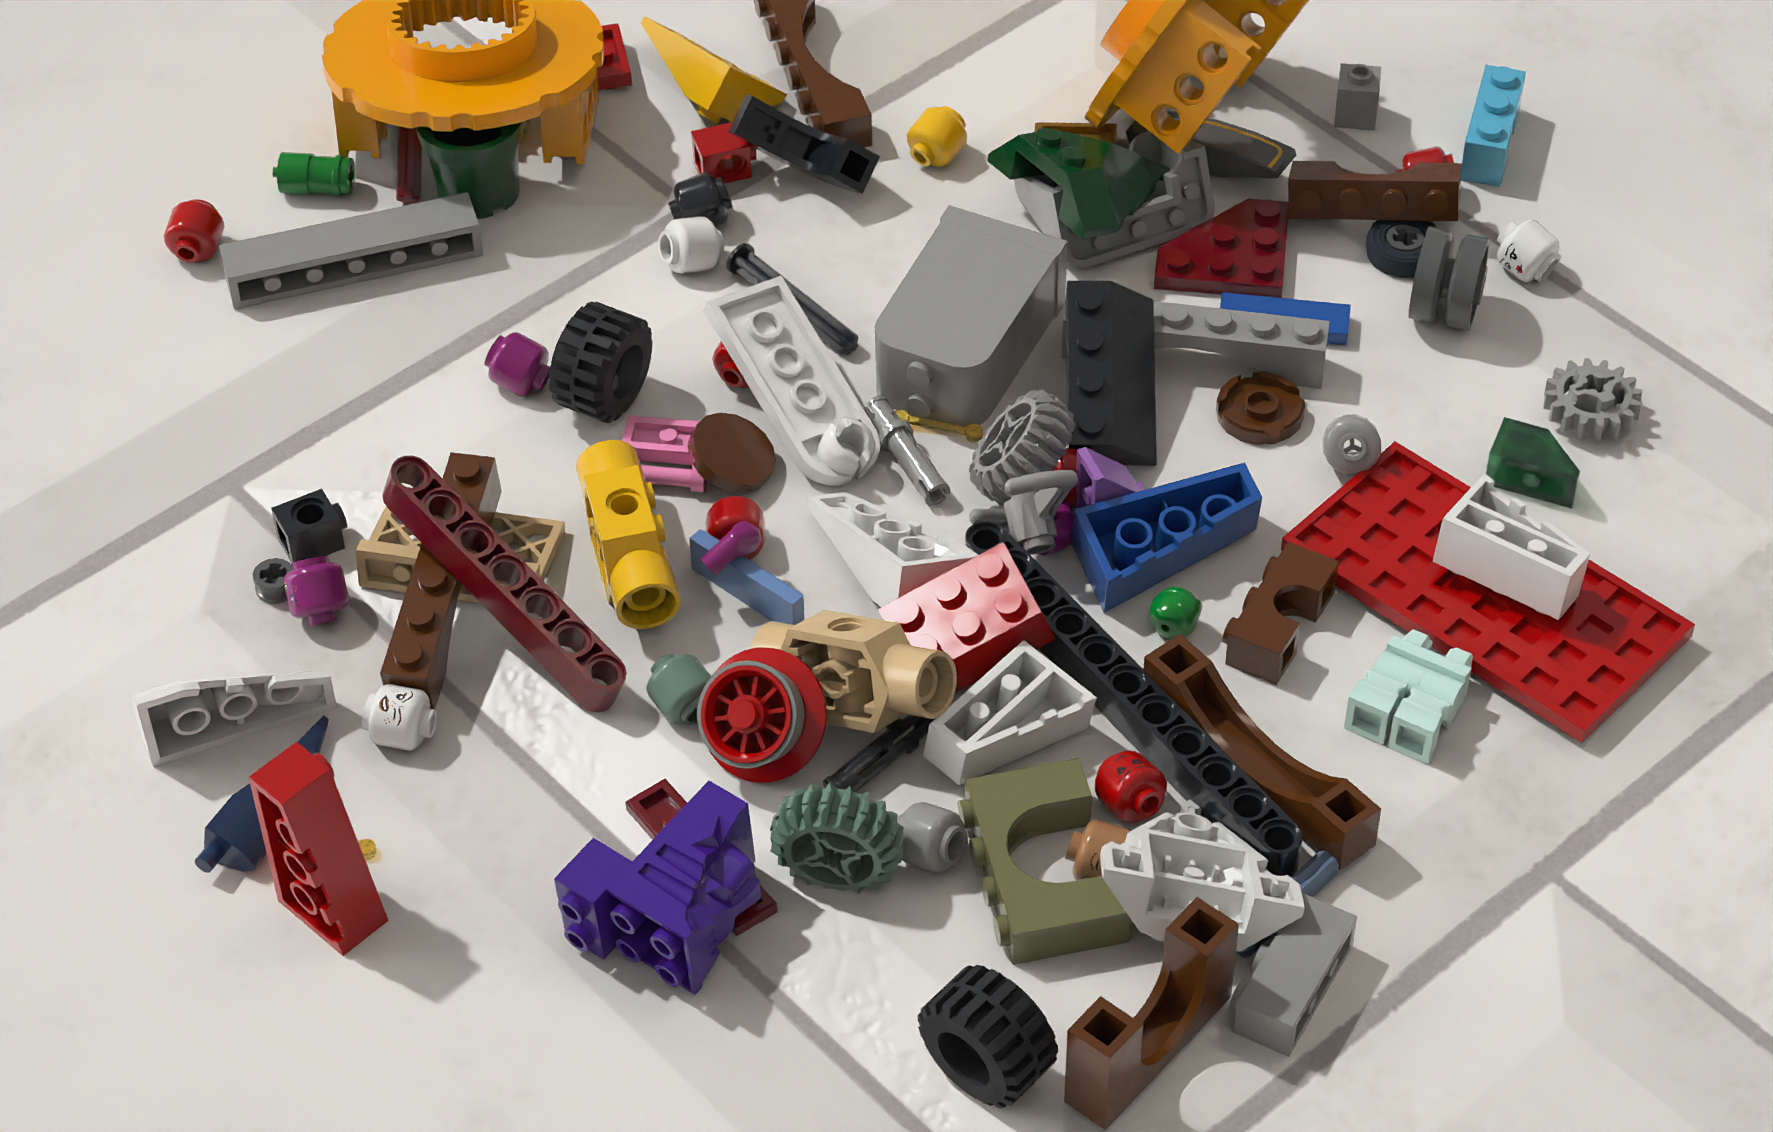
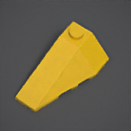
M643 17L641 21L643 28L679 87L688 99L700 105L697 113L715 123H719L721 117L733 122L745 95L753 96L772 107L783 102L786 98V93L752 74L750 75L738 68L737 65L708 51V49L648 17Z

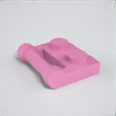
M628 415L622 441L631 444L636 449L640 461L692 465V469L641 465L646 482L657 485L690 487L691 492H706L707 480L697 472L693 465L695 459L692 456V451L689 454L687 447L690 435L700 421Z

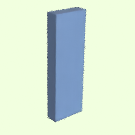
M701 529L689 538L691 566L694 571L771 621L796 625L805 620L804 596L802 593L744 556L734 559L715 576L700 559L720 540Z

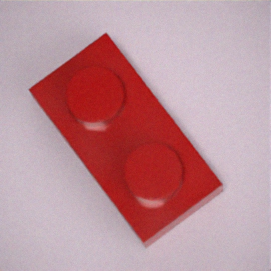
M619 24L602 25L604 62L602 66L597 67L598 89L610 90L617 87L631 86V70Z

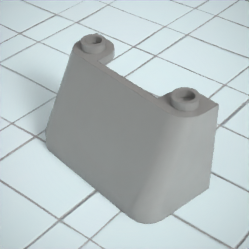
M1150 131L1136 136L1130 143L1128 150L1165 165L1170 170L1163 174L1164 181L1159 180L1156 183L1155 191L1132 216H1126L1123 227L1117 233L1082 239L1058 219L1064 188L1058 186L1046 174L1014 179L1015 189L1020 202L1042 233L1067 241V263L1077 268H1087L1171 241L1214 217L1215 204L1205 146L1191 140L1177 154Z

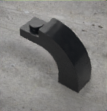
M745 95L728 131L755 146L760 152L829 184L863 194L880 158L879 155L848 138L831 135L815 129L750 95Z

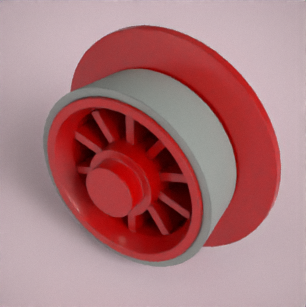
M752 648L739 652L727 659L708 680L698 702V728L702 740L711 755L726 771L750 782H776L799 772L811 761L818 751L827 724L826 699L816 675L798 657L776 648Z

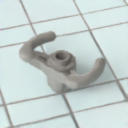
M1055 470L1011 478L1007 480L1004 487L1011 499L1004 502V507L973 509L969 514V520L972 524L980 521H991L999 525L1008 524L1010 535L1030 555L1051 550L1056 546L1054 538L1058 536L1054 516L1069 491L1076 486L1078 482L1077 474L1072 470Z

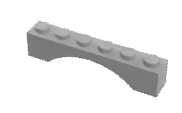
M1154 301V349L1189 348L1218 353L1241 361L1260 372L1280 375L1296 386L1321 389L1330 321ZM1065 314L1063 318L1062 359H1066Z

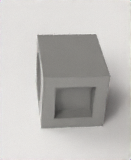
M1340 64L1334 127L1375 130L1380 92V66Z

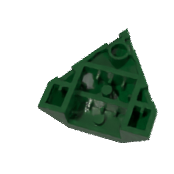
M1041 128L1037 132L1018 135L988 153L987 158L991 165L1010 180L1046 174L1063 187L1064 192L1058 219L1082 239L1117 233L1123 227L1126 216H1132L1155 191L1156 183L1159 180L1164 181L1163 174L1170 170L1165 165L1112 142L1051 128Z

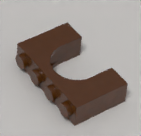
M1196 897L1165 929L1161 971L1152 992L1134 1018L1101 996L1067 1030L1064 1102L1104 1130L1121 1115L1231 998L1239 923Z

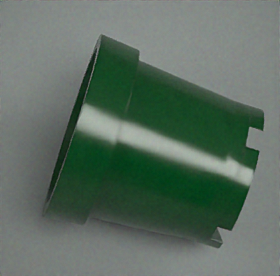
M524 121L483 130L458 128L454 131H433L429 127H415L420 145L429 156L438 198L468 192L477 219L493 216V210L504 205L505 210H507L517 201L520 194L518 145L523 137Z

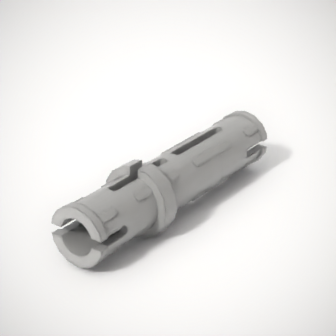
M876 396L870 399L866 404L874 413L868 407L863 409L877 430L881 446L884 450L892 452L927 505L932 506L943 502L947 497L939 488L945 494H949L950 487L916 442L910 424L906 420L902 421L885 396Z

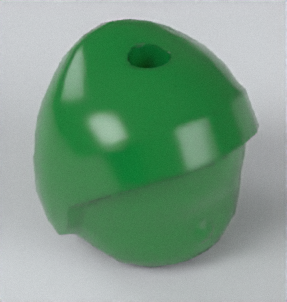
M1168 587L1153 598L1149 608V618L1155 630L1163 637L1172 639L1179 634L1186 637L1193 632L1202 611V603L1191 592L1183 588Z

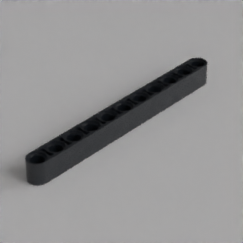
M980 521L971 525L965 533V546L980 555L1004 542L1055 637V640L1039 649L1051 662L1097 697L1095 707L1141 755L1163 773L1168 783L1186 801L1191 800L1202 808L1200 816L1208 819L1212 824L1220 822L1268 859L1266 869L1273 875H1288L1292 877L1298 870L1302 833L1298 825L1002 526L991 521Z

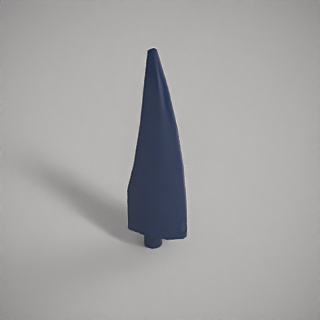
M324 715L298 741L312 755L315 753L320 754L329 722L328 718ZM250 783L233 794L205 827L204 849L195 859L196 866L203 872L210 873L218 863L243 872L253 871L267 854Z

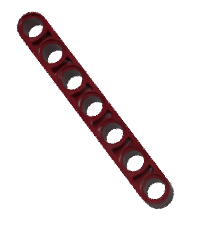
M413 455L397 458L392 463L382 493L383 502L386 507L582 707L592 712H603L610 709L626 680V667L621 659L427 462ZM401 483L409 484V485H411L413 488L406 487V486L402 485ZM434 515L442 517L445 520L436 519ZM465 548L473 549L477 553L469 552ZM496 580L504 581L510 586L501 585ZM529 613L537 614L542 619L534 618ZM561 646L569 647L572 650H574V652H568ZM594 679L602 680L607 686L598 684Z

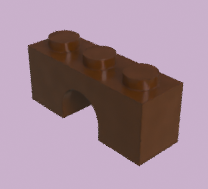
M1291 542L1286 544L1278 558L1272 556L1265 567L1260 586L1258 588L1254 586L1250 588L1243 603V612L1239 618L1232 617L1224 630L1222 642L1227 644L1225 664L1277 685L1297 653L1300 628L1299 622L1285 616H1299L1315 623L1317 622L1335 594L1339 561Z

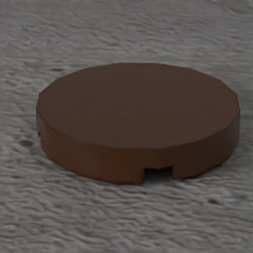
M1253 372L1252 377L1241 379L1242 375L1231 378L1221 387L1216 403L1217 419L1226 433L1236 439L1256 445L1275 444L1289 439L1300 429L1305 413L1304 399L1302 400L1299 396L1300 390L1296 385L1284 377L1267 372Z
M719 412L705 416L693 429L687 445L689 454L692 451V456L695 459L693 465L697 472L710 484L727 492L739 493L741 489H750L749 492L758 490L767 482L773 473L776 463L774 447L766 434L753 422L736 414Z

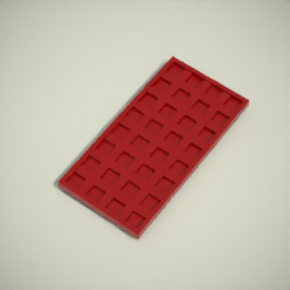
M1396 441L1380 453L1378 461L1369 470L1358 472L1282 537L1281 551L1288 542L1339 561L1337 587L1407 632L1414 629L1428 635L1433 641L1432 648L1445 656L1450 649L1456 647L1471 653L1473 656L1471 673L1581 743L1692 637L1695 627L1693 622L1591 560H1588L1579 596L1559 620L1539 613L1534 608L1506 595L1498 594L1478 582L1455 574L1451 570L1432 562L1443 518L1471 487Z

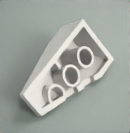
M328 670L175 681L130 695L137 725L153 767L337 708L333 684Z

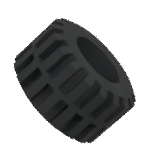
M597 301L588 302L584 307H580L566 324L552 356L549 389L552 392L551 397L553 401L557 402L560 406L605 423H611L612 420L616 421L636 399L648 373L653 340H651L652 331L648 327V322Z
M982 965L964 967L920 1009L921 1012L918 1014L917 1021L920 1025L918 1027L920 1035L936 1064L959 1088L973 1098L990 1106L995 1105L998 1108H1006L1008 1105H1013L1057 1060L1058 1045L1055 1041L1056 1036L1041 1009L1012 980L1006 978L1000 972L994 969L989 970Z

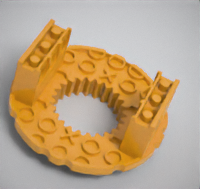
M363 0L340 16L333 24L334 32L325 36L322 62L326 82L332 92L339 155L348 157L350 151H371L372 158L380 159V144L382 139H386L388 135L387 124L411 129L424 126L431 128L433 131H454L458 128L483 130L516 124L540 116L543 163H552L553 156L576 157V164H585L599 103L597 67L602 66L604 62L603 30L599 19L580 0ZM454 17H459L464 22L477 17L478 21L487 22L488 18H492L495 24L504 22L505 27H512V34L503 33L501 35L502 40L500 41L489 39L488 45L483 46L479 43H473L471 48L456 45L453 49H447L445 44L433 48L428 41L418 44V38L414 37L413 31H423V25L425 24L436 26L439 22H452Z
M1128 0L1100 43L1101 47L1120 62L1111 72L1090 104V109L1085 114V119L1097 129H1100L1121 108L1179 154L1186 144L1193 139L1231 87L1235 84L1241 88L1246 80L1254 74L1309 0ZM1251 13L1260 15L1264 20L1265 27L1255 24L1251 18ZM1190 76H1194L1202 82L1203 90L1194 87L1190 81ZM1167 107L1176 110L1180 120L1171 118L1167 112Z

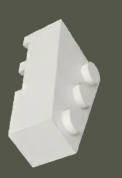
M1484 473L1443 518L1432 562L1451 570L1455 574L1478 582L1498 594L1506 595L1534 608L1539 613L1559 620L1579 596L1590 552L1550 522L1546 521L1542 525L1524 512L1525 503L1517 497L1510 499V501L1493 489L1495 481Z
M1023 640L950 705L945 713L930 723L923 756L960 785L965 783V779L979 777L1087 730L1097 697Z

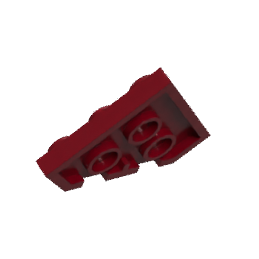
M1246 199L1158 247L1154 289L1222 295V292L1281 298L1288 227V202L1270 199Z

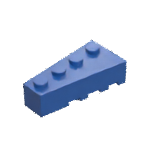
M1244 462L1074 509L1070 542L1102 611L1105 613L1255 531L1263 497Z

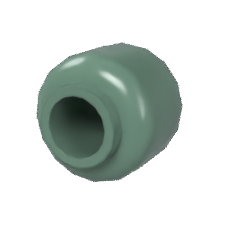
M667 654L658 659L651 667L652 675L646 686L648 696L669 722L676 724L684 722L686 725L697 723V708L701 692L712 676L698 658L691 654L677 656Z

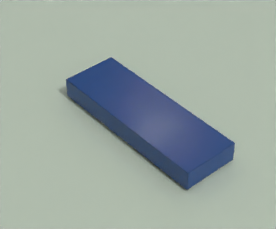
M1222 292L1220 308L1330 321L1327 343L1347 345L1350 304Z

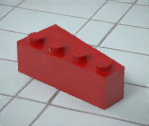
M295 742L250 775L249 781L278 902L344 956L389 920L336 786L333 768L321 754L315 753L312 755L298 742Z

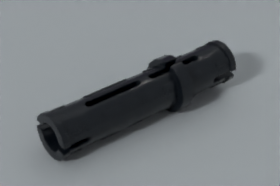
M906 714L902 718L886 726L885 732L864 749L860 750L835 773L823 780L824 788L831 782L836 788L846 790L851 786L853 792L858 791L903 753L911 754L919 747V740L928 734L929 725L935 719ZM911 726H914L909 733L893 745L895 739L910 729ZM878 754L877 759L857 774V770Z

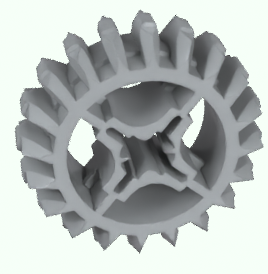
M1043 389L1040 391L1032 390L1026 396H1019L1014 404H1008L1006 410L996 417V421L992 426L987 428L984 438L978 441L979 447L972 454L973 462L969 467V472L971 473L970 481L990 501H995L1001 506L1004 505V502L1011 499L1004 488L1007 480L1027 474L1052 471L1058 468V461L1066 454L1065 448L1072 441L1073 436L1071 433L1075 428V423L1073 422L1074 414L1067 409L1068 407L1053 394H1048Z

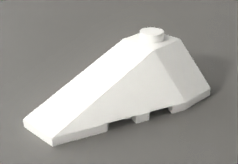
M843 492L807 497L806 506L868 596L880 607L978 556L977 553L963 543L944 533L938 535L937 539L922 534V524L913 520L903 522L887 519L886 509L849 493Z

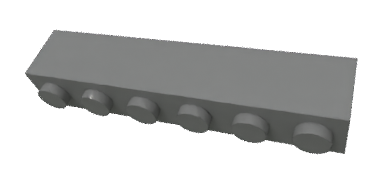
M468 192L219 245L225 278L234 309L483 256L479 223Z

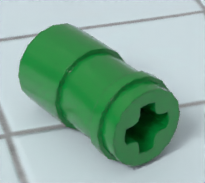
M281 152L277 167H273L272 172L273 177H277L280 193L309 195L313 193H329L335 196H343L344 194L351 195L355 184L354 160L344 155L330 157L314 156L312 153Z

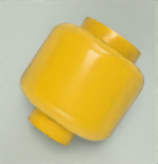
M946 106L927 108L906 134L912 158L918 164L925 167L930 165L946 167L967 142L966 123L962 116L954 109Z

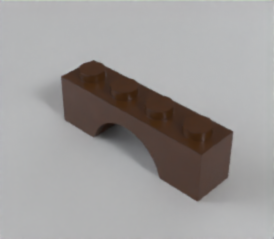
M1292 161L1288 178V218L1458 221L1461 163H1418L1412 168L1401 172L1363 174L1346 170L1335 161Z

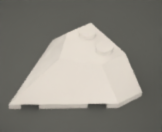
M1191 800L1182 803L1179 813L1173 816L1165 812L1128 832L1124 843L1119 845L1111 841L1102 846L1100 853L1102 879L1140 933L1148 934L1158 941L1164 942L1165 929L1196 897L1239 923L1236 951L1239 952L1303 916L1305 906L1300 884L1288 875L1277 876L1266 869L1268 859L1220 822L1212 824L1208 819L1200 816L1202 808Z

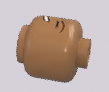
M1092 820L1086 825L1084 833L1073 831L1065 859L1074 862L1072 873L1075 880L1102 876L1100 862L1102 846L1111 841L1119 845L1124 843L1130 830L1100 820Z

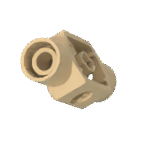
M822 610L796 625L776 621L768 622L756 632L750 649L761 647L780 649L802 660L813 671L821 684L826 699L827 724L875 733L906 714L935 719L948 709L956 690V667L951 656L944 651L911 646L898 622Z

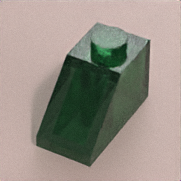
M1504 417L1489 453L1486 475L1495 481L1493 487L1572 509L1580 470L1549 429Z

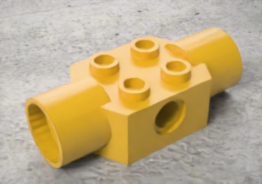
M621 440L598 442L582 452L577 460L576 470L583 493L590 539L608 603L614 604L616 615L625 626L634 629L657 627L669 621L678 612L681 599L668 555L663 545L659 546V542L666 541L661 515H654L651 512V509H656L651 482H646L638 453L631 444Z

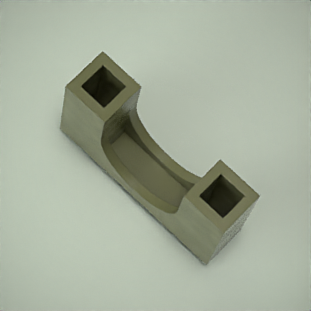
M1079 758L965 779V799L958 801V813L964 823V828L971 829L973 838L969 839L972 862L975 868L983 867L985 877L981 878L984 901L987 907L995 906L997 916L993 918L996 940L999 947L1007 945L1012 965L1130 942L1131 918L1102 879V876L1064 883L1041 881L1021 871L1010 857L1018 846L1031 838L1086 827L1091 821L1092 794Z

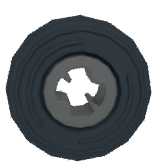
M1376 220L1366 237L1367 258L1375 268L1385 274L1399 278H1414L1426 231L1429 226L1436 228L1437 226L1431 221Z

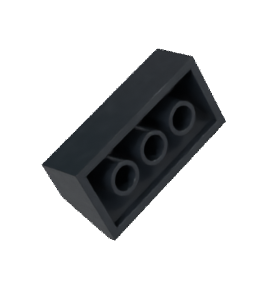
M1067 281L1065 302L1066 406L1074 414L1073 422L1075 423L1074 431L1071 433L1073 436L1072 441L1067 445V448L1081 449L1087 447L1122 465H1156L1154 300L1113 281Z

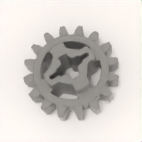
M1590 358L1584 359L1583 366H1578L1571 360L1567 362L1566 371L1556 367L1553 377L1547 378L1543 408L1550 410L1548 418L1550 422L1561 420L1560 430L1566 432L1573 428L1577 430V438L1582 439L1586 433H1592L1596 441H1601L1602 433L1606 432L1611 437L1617 438L1620 428L1630 431L1633 420H1638L1642 404V389L1635 388L1637 381L1635 377L1623 378L1625 368L1621 366L1611 370L1608 369V361L1603 360L1599 366L1593 365Z

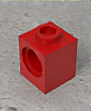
M733 122L691 131L693 163L698 174L709 172L715 179L721 177L724 184L752 178L751 161L757 158L756 148L728 132Z

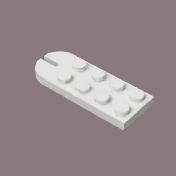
M779 276L707 301L703 312L798 468L810 479L828 486L847 485L853 476L856 480L865 476L871 470L879 455L880 439L877 430L783 277Z

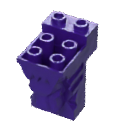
M708 780L633 861L597 839L592 838L554 878L559 901L558 907L561 911L564 925V935L569 943L582 952L589 950L603 960L617 947L622 955L630 961H641L653 968L658 976L672 987L680 985L696 995L702 988V982L720 954L717 946L733 930L737 915L761 898L760 883L756 877L754 865L756 860L748 803Z

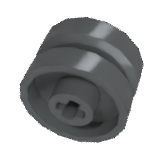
M1429 226L1421 247L1413 281L1409 318L1432 323L1439 314L1444 298L1446 299L1444 312L1446 325L1470 331L1477 305H1480L1485 287L1490 239L1467 234L1461 240L1456 259H1453L1454 237L1452 232Z

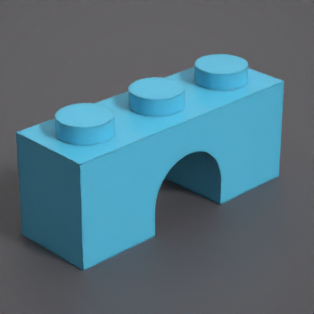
M1485 65L1465 140L1461 180L1501 186L1511 135H1514L1520 111L1526 71L1504 66Z

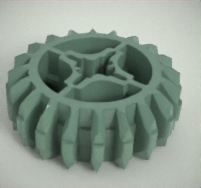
M831 782L826 788H821L811 783L807 790L795 788L792 796L784 797L782 804L778 806L777 813L774 815L770 831H772L770 837L772 843L771 852L778 856V864L780 866L789 867L790 876L805 878L807 885L817 884L826 889L832 888L839 891L852 889L860 893L864 887L879 889L882 882L891 881L892 875L897 870L898 863H901L904 847H902L904 827L897 823L898 814L893 811H886V802L872 801L869 792L859 794L853 792L851 786L846 790L839 789Z

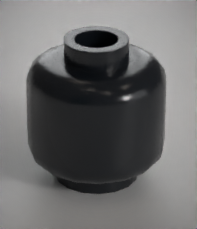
M709 172L700 173L675 184L673 191L675 200L668 202L674 219L706 217L714 226L726 222L728 210L733 208L722 178L718 177L715 179Z

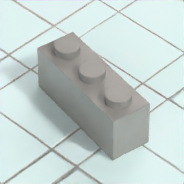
M1302 893L1305 906L1303 916L1274 932L1275 938L1270 946L1266 944L1261 945L1252 964L1253 975L1248 983L1243 980L1238 983L1229 1006L1230 1009L1235 1011L1234 1033L1288 1057L1353 947L1357 922L1356 915Z

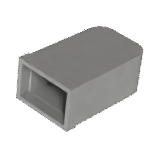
M949 205L940 217V223L875 323L877 396H885L893 409L909 413L919 419H927L952 428L967 429L984 423L993 413L1053 318L1058 317L1065 305L1067 241Z

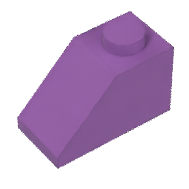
M1087 447L1077 449L1076 474L1078 482L1076 484L1077 500L1075 509L1145 490L1140 481L1135 482L1126 466Z

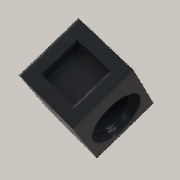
M323 489L271 507L277 539L291 563L327 556L345 549L342 530L348 526L344 512L339 503H330Z

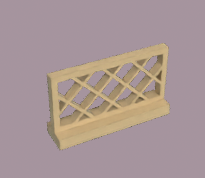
M387 507L384 508L369 540L361 539L355 550L358 583L361 587L406 593L421 542H414L409 537L413 534L403 524L399 525L395 521L396 516ZM495 512L491 528L503 529V532L498 533V535L507 544L515 542L520 548L513 551L523 561L531 559L534 563H525L544 581L565 534V522ZM534 534L549 536L532 544L526 539V537ZM398 540L401 544H394L392 542ZM496 580L501 585L510 586L504 581ZM463 585L461 586L458 600L480 603Z

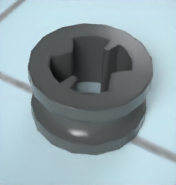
M273 558L267 559L255 567L253 581L256 595L261 601L269 604H279L287 601L283 578L289 571H292L290 562L284 559Z

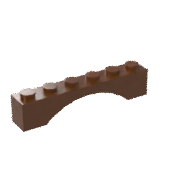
M754 0L758 18L764 17L768 41H775L778 63L780 66H786L789 88L791 91H797L800 113L802 116L808 115V125L831 135L848 138L864 148L872 146V114L861 90L844 83L828 73L813 58L805 43L808 34L816 23L815 0Z
M451 452L443 475L444 481L491 527L502 493L495 457ZM434 515L436 519L445 520L442 517ZM421 543L380 676L383 685L394 684L423 690L429 697L430 709H435L446 676L452 625L462 584ZM465 548L469 552H474L473 549Z
M1179 634L1144 656L1143 669L1298 825L1302 837L1318 851H1327L1331 857H1335L1340 864L1339 870L1376 846L1381 808L1347 778L1333 777L1313 770L1294 759L1276 745L1239 705L1213 662L1185 637Z

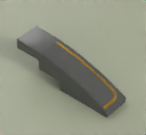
M1167 111L1171 118L1180 120L1177 112ZM1212 118L1206 120L1192 139V141L1205 146L1210 176L1278 179L1297 156L1295 148L1258 132ZM1136 120L1125 131L1129 144L1136 136L1148 131Z

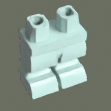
M1414 629L1403 639L1393 635L1387 643L1386 650L1379 655L1373 668L1368 669L1366 678L1358 680L1350 694L1344 729L1381 745H1384L1390 734L1388 748L1428 765L1437 745L1440 726L1449 728L1458 709L1461 708L1466 700L1472 669V654L1457 647L1450 649L1445 657L1431 651L1433 641L1429 636Z

